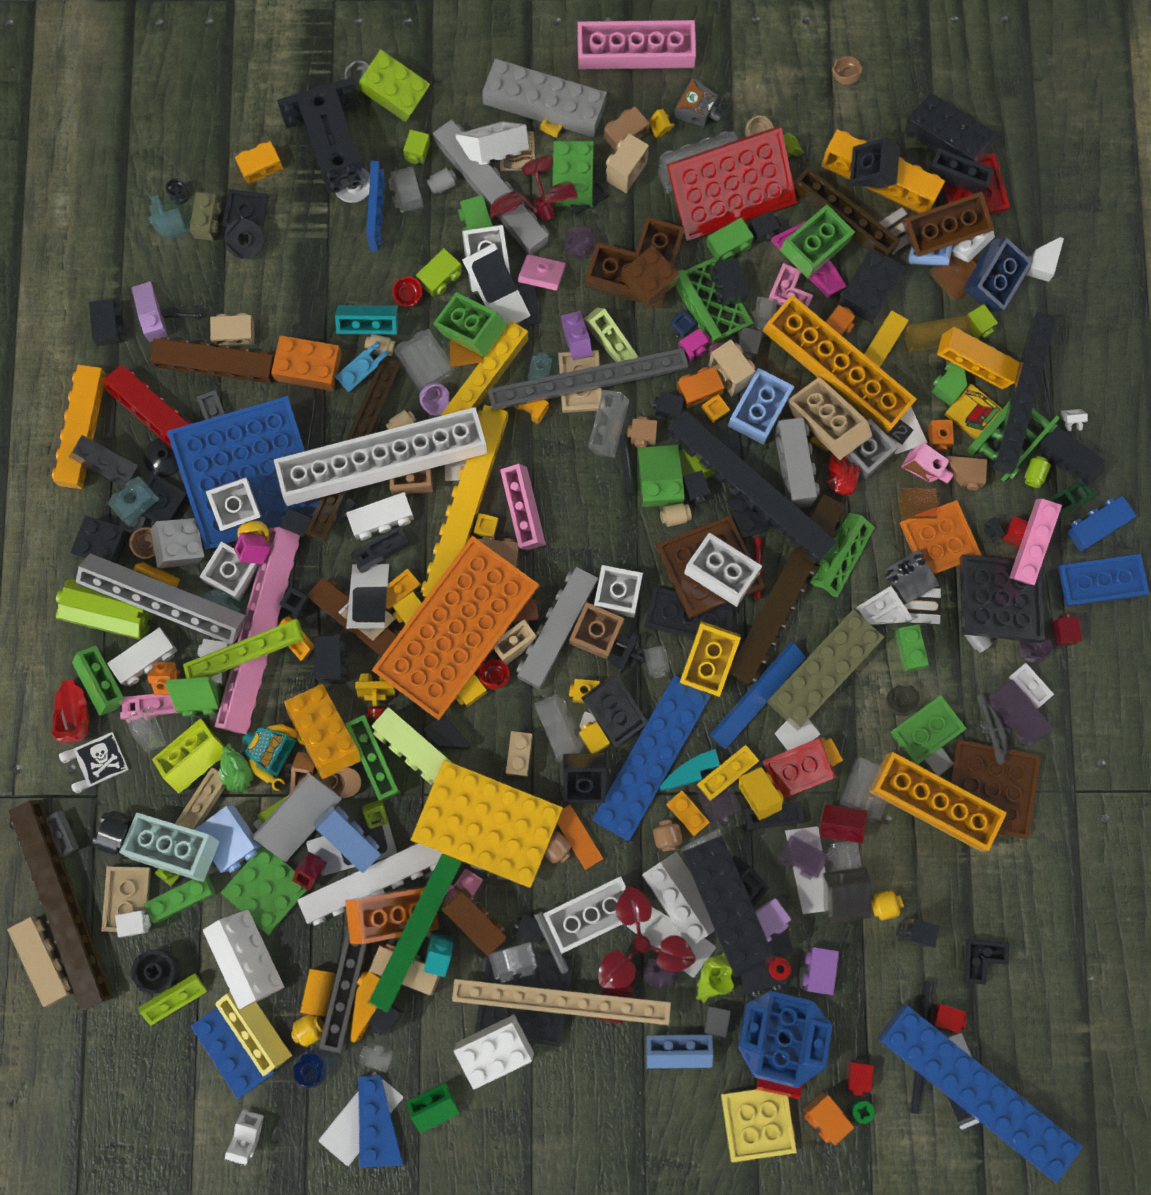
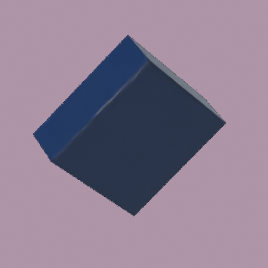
M684 309L669 322V325L682 338L698 324Z

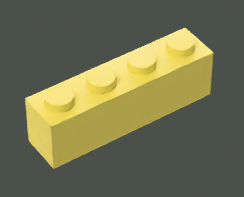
M230 991L215 1003L263 1076L279 1067L292 1056L256 1002L238 1009Z

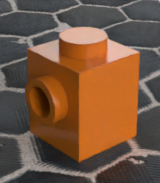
M838 305L826 323L841 336L844 333L848 335L855 326L853 324L855 316L850 309Z
M953 420L931 421L928 425L929 447L937 452H945L954 444Z

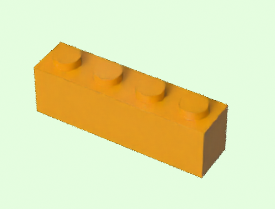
M953 327L942 334L937 355L1002 390L1015 383L1020 362L981 342L978 338L966 334L959 328Z

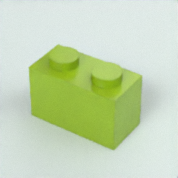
M443 248L416 274V279L435 298L438 294L441 295L446 291L447 285L451 281L454 282L461 276V264Z

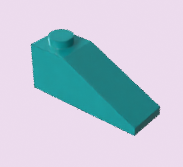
M439 930L430 931L423 972L445 977L453 947L451 933Z

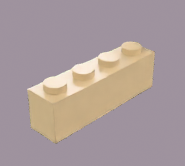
M29 917L8 928L10 937L42 1006L50 1007L72 995V986L69 984L68 977H65L62 972L64 967L61 960L55 957L53 952L55 948L49 938L47 939L44 933L46 929L42 920L37 917Z

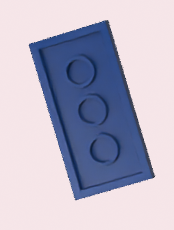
M371 161L367 240L371 252H378V245H382L380 226H383L382 208H384L383 189H385L384 169H380L379 161Z
M1141 554L1065 564L1058 567L1066 607L1149 594Z
M215 1008L190 1026L237 1099L275 1073L273 1070L265 1076L261 1074L218 1008Z

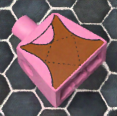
M925 443L911 449L901 466L928 482L940 479L948 483L953 476V472L946 469L949 462L948 459Z

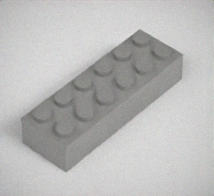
M495 59L483 89V104L541 122L546 119L549 123L563 125L564 129L594 138L606 105L607 92Z

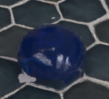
M312 1052L301 1054L299 1060L293 1066L294 1080L299 1086L306 1089L320 1085L326 1075V1065L321 1057Z

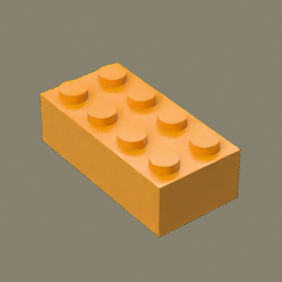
M323 684L284 701L287 713L321 779L327 778L361 761L359 751Z

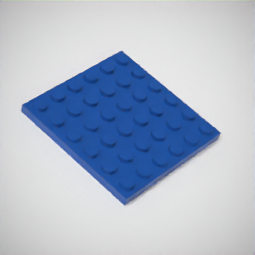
M288 396L167 431L205 550L218 547L221 542L227 544L237 541L238 528L242 525L239 524L220 531L206 491L245 477L249 481L261 517L254 520L266 524L268 530L269 528L281 526L288 508L311 517L313 516L320 498L287 506L282 496L274 459L305 452Z

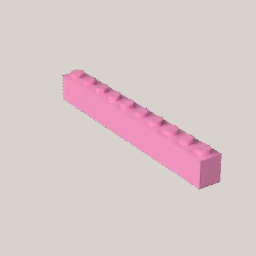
M280 527L269 528L268 544L270 552L266 556L264 564H259L238 642L277 627L278 615L282 608L279 603L283 599L289 584L288 578L294 566L293 560L295 552L299 547L300 535ZM268 654L230 669L215 723L216 728L238 734H247V730L251 725V715L256 706L257 693L262 684L263 671L267 666Z

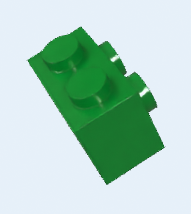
M446 1083L406 1102L410 1117L420 1134L460 1114L455 1098Z

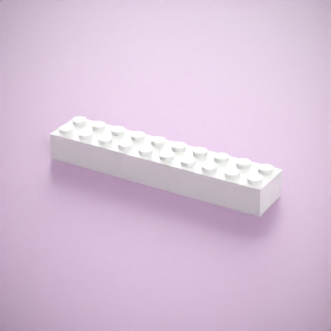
M476 407L274 459L283 499L286 505L290 506L487 454V448Z

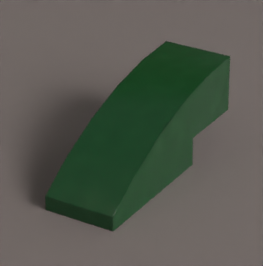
M1076 483L1047 500L1062 505L1058 515L1059 518L1090 501L1095 495L1089 486L1087 487L1083 483Z

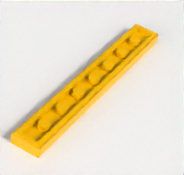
M891 310L864 355L880 368L909 320ZM813 435L810 443L828 452L829 449Z

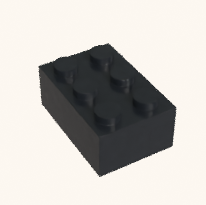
M870 248L843 292L838 305L850 309L855 315L873 324L906 267Z

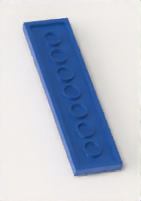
M675 675L608 791L605 803L600 805L592 820L628 842L711 696L702 690L680 683L681 678Z

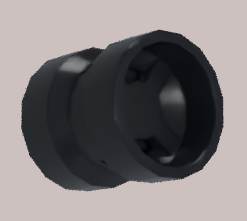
M178 178L170 179L167 182L165 189L170 200L177 205L187 202L189 192L184 182Z

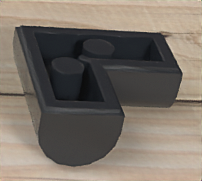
M965 939L963 983L986 985L987 963L1009 965L1010 943Z

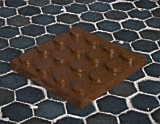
M730 515L657 543L655 546L689 619L730 603L684 574L688 562L708 533H711L752 559ZM760 575L757 576L745 596L765 588Z
M956 740L950 783L1007 813L997 834L1029 839L1041 756L1007 749L1004 757L1006 762L997 764L993 746Z

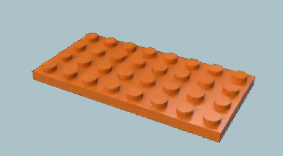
M472 536L372 671L440 721L540 585Z

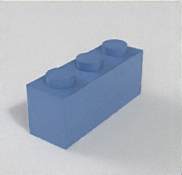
M712 1035L646 1036L647 1068H712Z

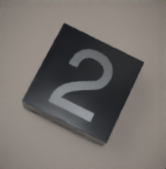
M900 419L887 435L903 445L914 430Z

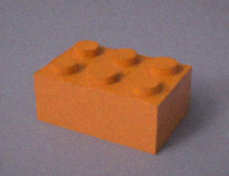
M279 336L271 374L274 380L278 382L334 391L337 380L335 376L339 371L342 352L338 345Z

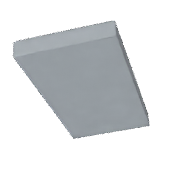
M308 772L253 834V839L286 862L316 829L314 822L330 805L335 807L342 798Z

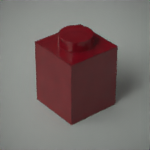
M1064 614L1058 616L1059 618L1052 622L1056 646L1075 645L1083 641L1079 616L1071 617V614Z
M309 852L296 868L292 881L311 891L323 875L327 862Z

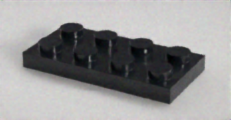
M654 587L644 628L694 640L701 621L729 630L734 606L725 604L689 619L677 592Z

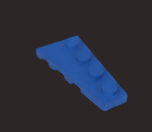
M381 1075L359 1076V1167L403 1166L404 1162L395 1134Z

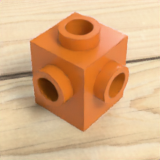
M175 662L154 663L152 670L148 673V682L152 685L154 695H170L165 680L180 679V672L177 671Z

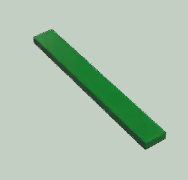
M444 853L441 854L368 1004L388 1013L462 862L461 860Z

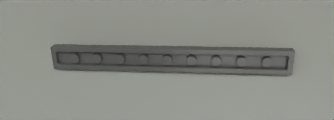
M684 348L491 388L487 392L492 411L686 370L688 369V363Z

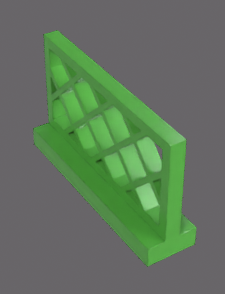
M715 257L685 271L683 269L677 271L679 273V280L675 285L692 317L698 323V327L709 336L711 340L710 347L716 345L718 341L742 331L743 327L749 328L754 324L742 303L735 304L733 309L727 306L722 307L721 304L710 301L712 293L716 294V289H714L715 283L713 282L710 288L701 285L703 277L711 280L710 274L704 271L706 267L714 266L715 262H717ZM692 273L699 275V282L690 281L687 275ZM699 289L710 292L708 300L700 298L698 295ZM708 307L718 308V316L711 315L708 312ZM722 310L733 314L731 321L720 318ZM735 315L743 317L746 323L742 325L734 323ZM719 322L729 326L727 332L721 334L717 327Z

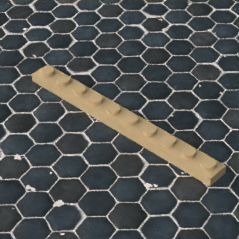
M459 979L454 980L452 997L453 1002L669 1025L671 1002Z

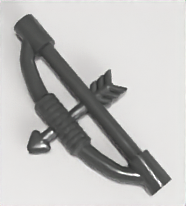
M978 695L977 700L986 720V725L980 724L983 728L982 733H990L997 764H1003L1006 762L1004 757L1007 752L1006 733L1009 734L1011 728L1008 726L1004 728L1002 720L999 718L994 707L986 700L985 695ZM988 710L990 711L991 715L993 716V719H994L993 723H994V726H995V727H993V725H992L991 718H990V715H989ZM995 731L997 732L999 740H1001V749L999 747Z

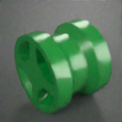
M865 1100L855 1101L850 1109L853 1119L862 1124L871 1122L875 1115L873 1106Z

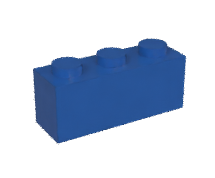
M1123 496L1117 500L1115 497H1112L1104 503L1105 507L1101 510L1095 508L1087 514V519L1082 520L1079 518L1070 524L1072 528L1067 534L1080 552L1137 516Z

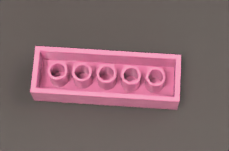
M695 20L578 22V69L694 68Z

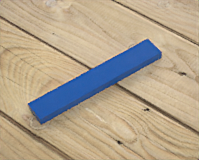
M789 643L712 731L710 736L721 748L726 749L806 658L794 643Z

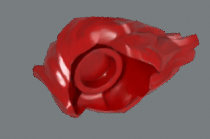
M832 453L829 464L830 474L826 480L829 487L836 493L852 495L857 488L860 466L854 468V463L849 464L845 456L839 460Z

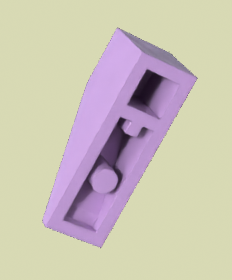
M151 281L132 287L137 314L145 337L149 342H152L154 338L167 337L168 332Z

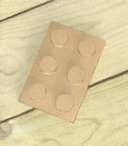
M598 350L592 351L591 356L576 360L572 359L570 352L558 353L560 374L600 366ZM601 388L561 396L562 413L603 410Z
M107 866L102 931L117 932L115 915L137 911H146L148 915L144 903L149 901L151 868Z

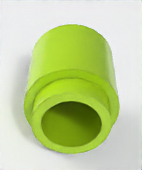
M1037 456L1030 460L1025 474V484L1034 488H1040L1045 483L1051 466L1046 458Z

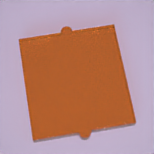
M900 488V501L898 502L900 506V519H937V506L939 505V501H937V488Z

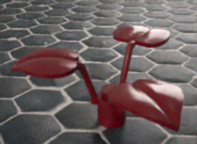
M544 155L541 158H534L528 161L522 167V172L525 175L535 173L541 197L535 200V206L522 194L518 195L515 191L508 192L499 196L493 202L490 216L493 218L497 214L511 211L520 206L523 200L534 213L538 212L542 221H546L555 215L551 202L578 199L574 184L569 181L554 185L550 191L544 194L539 172L548 170L553 163L550 155Z
M630 886L625 887L617 901L615 912L621 923L628 926L636 923L637 937L633 940L634 949L626 958L619 950L612 951L604 957L599 969L600 986L603 988H623L628 986L635 978V966L629 960L636 952L645 953L649 949L659 952L657 964L665 971L678 972L693 965L696 961V956L689 943L680 936L671 935L664 938L661 942V948L650 945L649 939L641 934L640 922H646L651 918V903L638 889Z

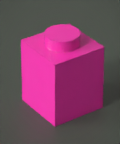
M240 533L234 551L240 562L264 564L266 556L269 555L270 546L264 535Z

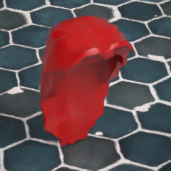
M67 679L61 682V687L54 695L55 704L52 715L53 727L51 734L60 743L70 744L80 742L86 738L89 726V712L84 690L79 685H76L74 679Z

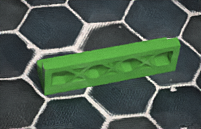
M847 512L833 537L837 541V548L821 565H818L810 583L813 586L824 588L832 596L838 597L875 527L862 515ZM862 525H864L866 527V530L863 533V535L860 536V529ZM855 543V550L851 553V546ZM846 560V567L842 571L841 564ZM836 578L837 584L833 589L830 585L833 579Z

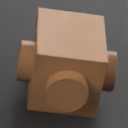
M647 417L633 419L632 425H628L627 437H631V444H635L636 447L655 446L657 420H649Z

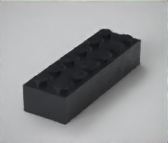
M721 835L683 851L685 861L734 977L775 961L773 951L723 836Z

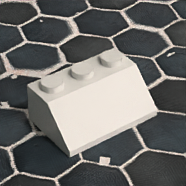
M502 121L455 134L457 141L468 158L472 161H478L479 164H488L491 159H505L508 154L519 155L522 153V150L529 149L527 129L524 124Z

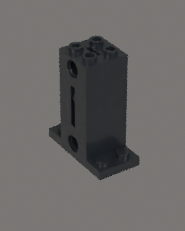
M353 77L277 100L286 128L297 127L305 123L328 194L338 193L348 187H358L366 183L343 111L353 110L361 106Z

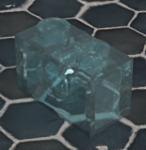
M138 476L131 479L122 491L113 494L107 504L129 526L156 503L159 498ZM136 496L133 503H128L130 497Z

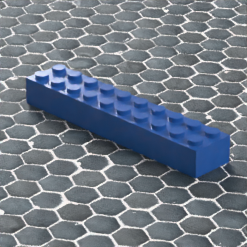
M902 1004L876 1038L1030 1164L1056 1183H1058L1083 1148V1146L909 1006Z

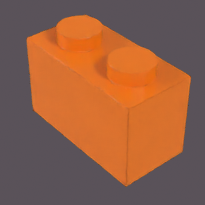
M715 366L710 369L709 367L702 368L697 374L692 376L690 374L685 375L677 383V390L680 396L685 397L684 405L686 409L705 402L717 394L722 395L725 388Z

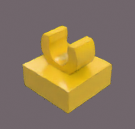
M664 109L657 110L648 121L656 138L662 137L674 127V123L671 124L669 121L670 115L666 114Z

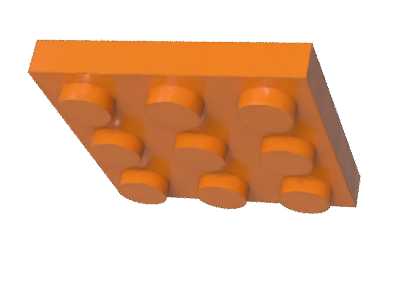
M957 500L899 523L912 553L920 549L934 575L959 566V557L962 554L982 556Z

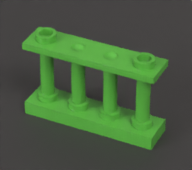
M1009 402L966 450L972 456L978 451L980 453L983 452L991 460L994 459L995 451L987 446L986 440L990 436L999 440L1001 429L998 426L1004 422ZM1032 408L1030 417L1045 429L1037 437L1027 428L1025 438L1032 442V444L1026 451L1021 449L1017 467L1046 433L1049 434L1058 426L1055 423L1060 417L1056 416L1049 422ZM1016 467L1011 475L1006 473L1001 480L1005 481L1008 477L1013 479L1020 469Z

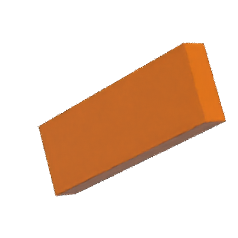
M569 805L562 809L557 824L565 838L570 842L571 848L582 866L587 870L603 860V857L572 806Z

